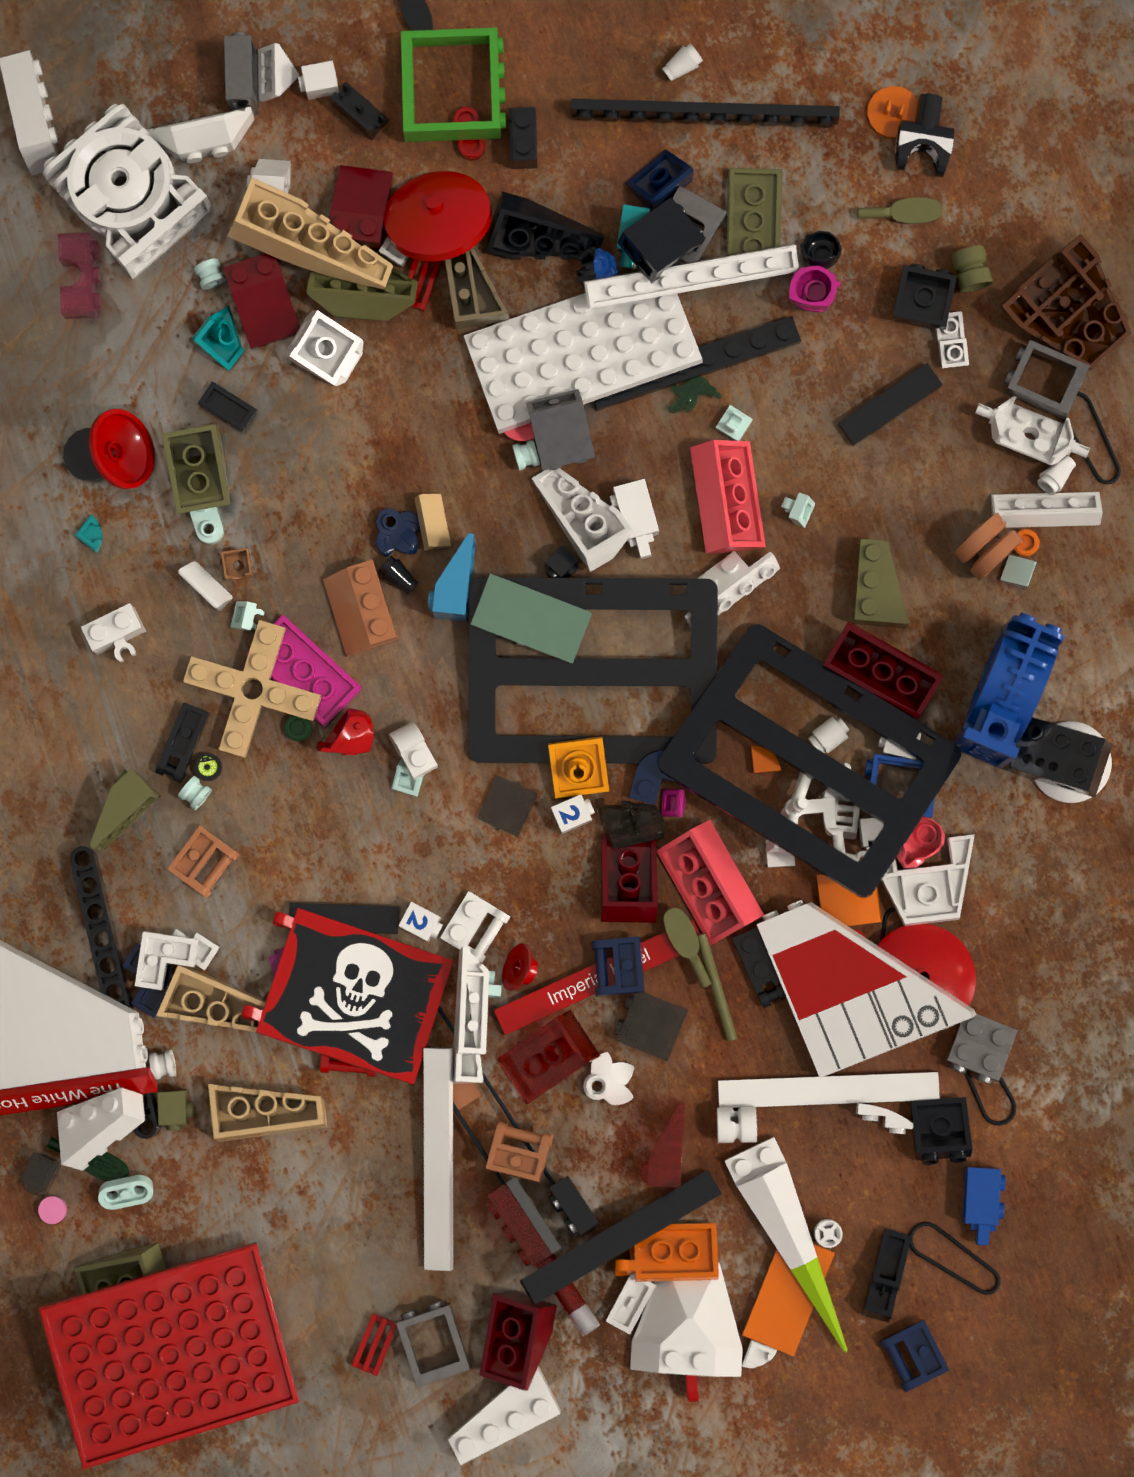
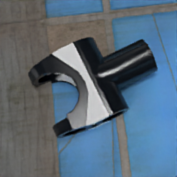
M931 93L920 94L915 122L901 119L895 146L896 170H905L907 158L912 153L924 152L933 160L935 176H944L952 152L954 128L939 126L943 98L939 95Z

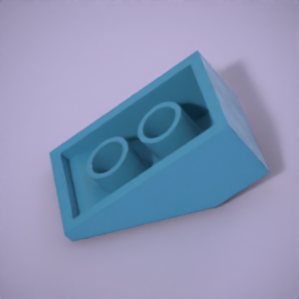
M468 533L436 582L435 590L429 592L428 607L429 611L433 612L435 619L467 622L469 586L472 582L476 547L473 533Z

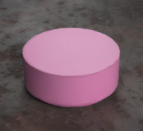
M49 1196L41 1201L38 1213L45 1223L56 1224L66 1217L67 1205L62 1198Z

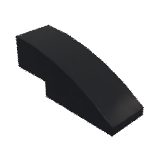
M884 1229L861 1315L884 1322H889L892 1318L912 1236Z

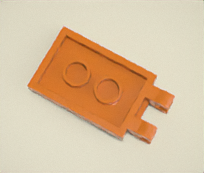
M716 1223L670 1224L630 1248V1260H615V1276L635 1274V1282L718 1280Z

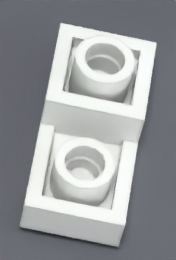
M962 311L949 313L946 329L935 328L941 367L949 368L969 365Z
M856 1103V1114L862 1115V1120L879 1121V1116H883V1127L889 1128V1133L906 1134V1129H913V1123L895 1112L874 1105Z

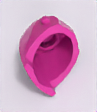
M821 266L801 267L794 273L790 284V301L800 309L824 313L833 303L837 287H840L841 282L836 280L835 274Z

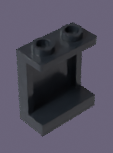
M671 197L625 229L617 243L652 284L660 278L664 270L692 250L695 252L699 250L706 238L702 229L697 224H694L686 215L682 205L676 203Z

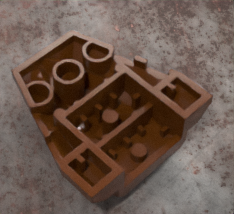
M1082 234L1078 235L1063 249L1048 259L1011 293L1012 295L1000 306L1017 327L1062 354L1090 365L1089 370H1092L1131 335L1119 302H1115L1110 287L1112 285L1109 278L1106 279L1100 263L1102 261L1100 256Z

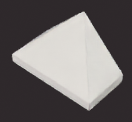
M277 43L258 49L259 101L265 102L279 97L300 76L281 46Z

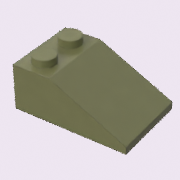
M212 424L162 433L176 513L180 514L230 505L224 450L219 425Z
M132 768L128 772L124 769L113 780L115 784L110 788L89 845L93 850L102 853L161 797L143 776Z
M158 1243L135 1247L74 1267L82 1294L167 1269Z

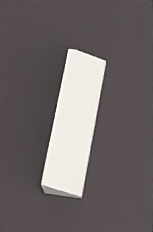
M1099 492L1055 493L1054 495L1048 493L991 495L992 516L998 512L1007 522L1005 528L1090 526L1101 524L1103 512Z

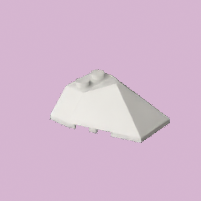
M719 1262L718 1280L655 1281L656 1287L646 1304L632 1339L630 1370L666 1374L741 1377L743 1348Z

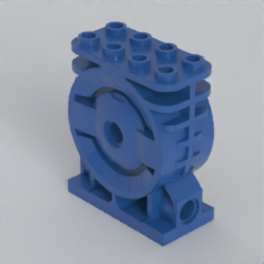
M1026 613L1012 616L1003 625L1000 631L1001 634L995 643L971 699L963 729L953 741L961 749V752L998 768H1003L1016 759L1020 750L1016 745L1036 710L1059 653L1058 647L1065 639V636L1061 634V628L1048 623L1046 626L1035 622V617Z

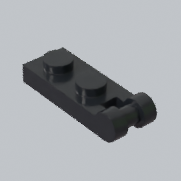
M185 702L183 703L157 764L156 774L164 776V774L169 775L178 783L183 781L187 767L209 718V712ZM171 757L180 760L177 767L169 764Z
M756 927L733 937V943L763 1009L770 1006L772 1001L779 998L781 1001L786 999L787 997L758 928ZM772 981L775 989L765 992L762 985Z

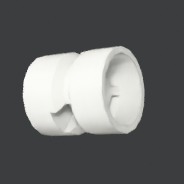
M732 1107L716 1109L718 1143H733L735 1139H739L741 1143L757 1142L756 1107H740L738 1111H734Z

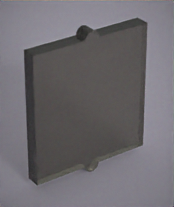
M497 775L477 819L494 826L497 831L501 829L519 837L538 793L520 786L519 782L513 783Z

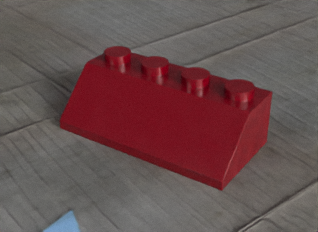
M849 621L823 664L825 667L918 719L945 676Z

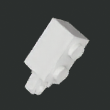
M645 479L613 487L614 495L609 496L611 505L620 511L633 530L627 543L630 544V547L637 546L640 559L651 557L648 543L654 541L653 536L659 535V528Z

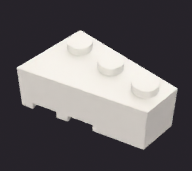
M119 1088L58 1111L61 1165L82 1171L89 1166L88 1162L97 1155L102 1156L107 1152L109 1145L116 1140H122L145 1121L143 1095Z

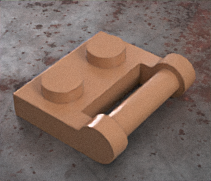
M199 825L167 870L208 898L212 893L211 888L231 861H236L240 854ZM219 849L224 854L201 884L196 880V877L216 850Z
M499 1121L485 1169L540 1183L548 1152L552 1145L553 1134L544 1133L542 1135L510 1127L508 1123ZM508 1137L540 1145L538 1153L503 1144L504 1138Z

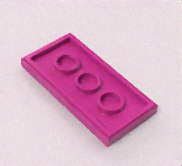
M282 615L274 625L284 627L286 631L271 678L276 682L321 695L315 719L326 728L361 691L362 687L288 618Z

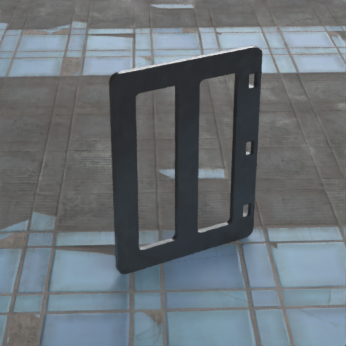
M479 577L470 583L469 756L477 763H550L548 743L600 737L498 735L495 730L496 688L500 685L686 686L691 690L692 711L717 675L718 587L711 579L504 578L585 610H688L691 612V656L688 659L575 658L573 664L559 658H499L496 655V634L471 625L488 577ZM584 585H602V594H585ZM669 585H687L686 595H670ZM717 723L693 756L695 761L700 764H709L716 757ZM602 736L606 763L639 764L647 755L661 750L665 751L674 736Z
M760 624L752 625L660 756L658 768L661 773L853 894L861 898H867L873 894L961 758V749L953 742L880 697L825 667L823 662ZM776 643L790 651L786 658L773 650ZM759 662L764 663L921 760L923 767L902 798L894 797L738 700L735 694L755 665ZM847 687L861 695L858 702L844 694ZM718 722L725 724L881 821L883 828L862 860H853L695 761L693 758L694 754L714 725ZM920 732L934 740L931 746L917 739Z

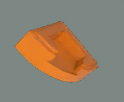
M751 746L753 774L781 771L780 764L775 755L762 747Z

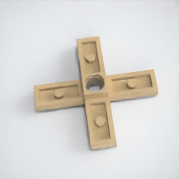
M259 620L243 672L191 656L183 683L235 698L220 743V751L246 758L260 711L263 707L314 722L321 701V695L270 680L286 628ZM252 680L259 681L263 687L261 695L256 699H248L244 695L245 685Z

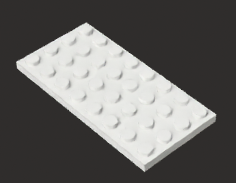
M584 293L463 335L499 434L531 423L526 405L528 401L579 389L583 404L703 363L678 294L588 309Z

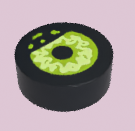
M210 753L199 756L194 765L196 775L204 781L216 780L221 775L223 769L221 760Z

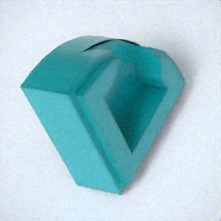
M93 515L88 517L74 535L96 553L99 551L103 540V533L99 522Z

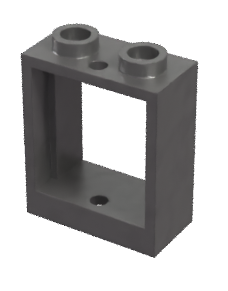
M234 32L231 36H224L226 101L230 111L251 106L253 114H258L257 51L251 35H247L244 32Z
M1030 340L1027 347L1021 346L1015 359L1019 362L1016 371L1010 370L1004 382V385L1008 386L1006 395L1015 396L1016 399L1066 420L1090 365ZM1032 353L1075 371L1061 403L1017 385Z
M438 1301L428 1305V1311L418 1314L415 1309L401 1314L402 1319L396 1323L417 1387L456 1375L471 1368L450 1303L444 1305L443 1301ZM445 1314L459 1359L421 1372L406 1327Z

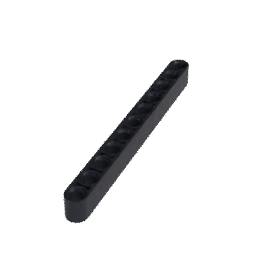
M79 846L71 852L70 864L100 991L102 994L110 997V988L115 984L119 985L122 989V994L116 1001L134 1010V1006L131 1004L132 998L125 968L122 966L123 960L98 855L93 849ZM88 852L90 863L87 866L81 867L78 863V857L81 853ZM93 878L97 883L96 890L92 893H87L84 889V884L88 879ZM95 905H100L103 909L102 917L94 920L90 915L91 908ZM102 931H106L109 935V942L101 947L97 943V935ZM107 958H112L116 963V967L111 973H106L103 969V963ZM154 1092L146 1094L147 1103L144 1106V1116L153 1122V1131L150 1134H146L141 1130L140 1125L133 1130L142 1139L155 1137L161 1129V1126L158 1124V1108Z

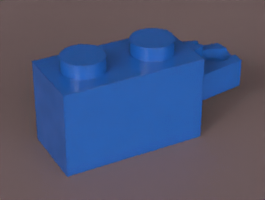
M965 1166L962 1222L970 1224V1230H976V1245L989 1246L990 1231H996L999 1219L1004 1218V1203L1000 1202V1191H1005L1006 1178L1005 1175H1001V1169Z

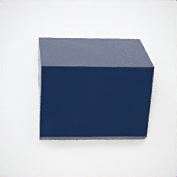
M665 149L625 184L640 202L652 211L669 198H673L679 186L685 188L693 181L694 170L690 165Z

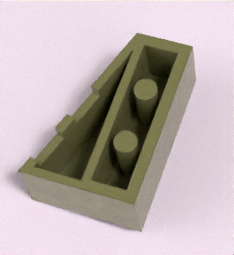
M860 539L858 543L852 624L907 628L909 625L888 541Z

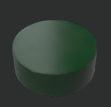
M290 716L285 722L284 730L291 740L302 742L311 735L312 724L308 720Z

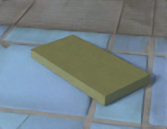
M729 168L726 256L781 246L782 169Z

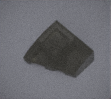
M604 798L596 799V808L612 849L664 838L665 821L656 804H634L631 801H622L621 806L604 804Z

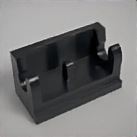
M344 82L342 90L338 94L334 92L330 96L331 104L372 140L389 122V119L352 86Z

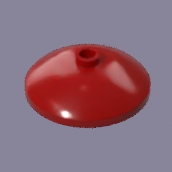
M123 409L105 411L94 420L89 433V450L92 461L101 476L108 483L120 489H133L143 485L153 471L155 459L153 443L144 424L135 415Z

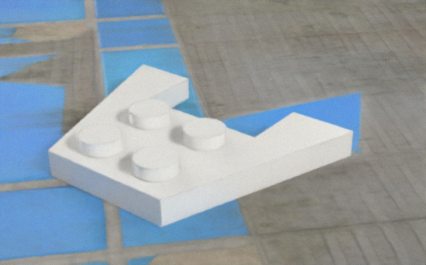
M975 834L947 838L950 864L897 871L896 859L894 860L881 881L904 926L959 920Z

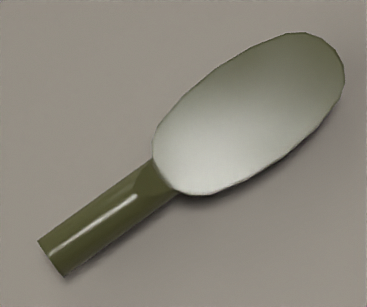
M922 197L898 200L891 207L858 208V219L893 218L897 222L906 224L928 223L937 220L942 214V206L937 200Z
M669 909L664 915L667 935L677 952L684 958H688L703 989L712 983L697 954L700 946L694 926L681 909Z

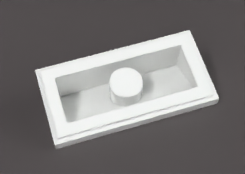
M191 562L178 570L180 576L217 611H221L232 600V595L197 562Z

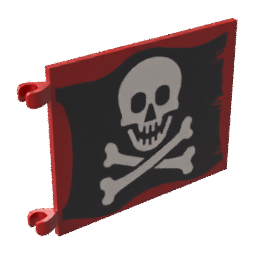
M297 908L294 918L285 913L276 912L273 924L281 928L290 929L263 1011L256 1007L245 1005L241 1017L259 1022L256 1030L258 1034L414 1085L453 960Z

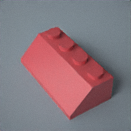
M711 440L690 447L706 553L725 554L732 553L733 551L739 552L766 547L750 441Z
M711 820L690 829L656 850L702 933H706L710 946L764 915Z

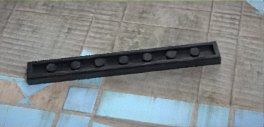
M707 1170L521 1279L520 1283L532 1304L535 1305L722 1193Z

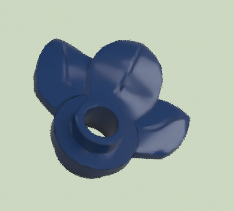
M394 509L381 511L376 517V527L379 531L376 537V546L381 554L387 557L394 549L404 554H416L418 540L415 533L421 531L418 515L411 511L399 513ZM387 517L393 518V527L386 525L385 520Z

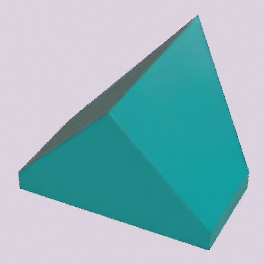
M230 306L208 317L192 337V341L199 350L228 371L245 351L242 348Z

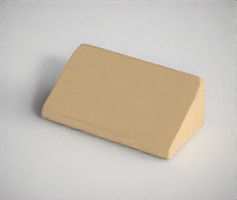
M441 494L417 495L414 500L424 550L451 547Z

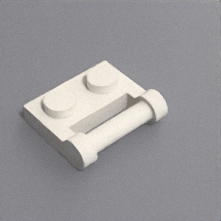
M468 891L440 938L459 950L462 946H467L473 956L480 963H483L486 958L484 954L503 923L507 924L510 916ZM488 913L493 915L494 919L476 948L473 949L468 946Z

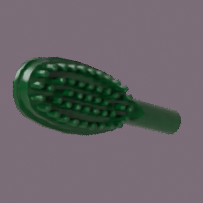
M51 1137L47 1147L60 1153L59 1140ZM108 1152L102 1156L97 1155L88 1162L89 1166L85 1169L87 1173L104 1181L125 1178L129 1175V1168L126 1163Z

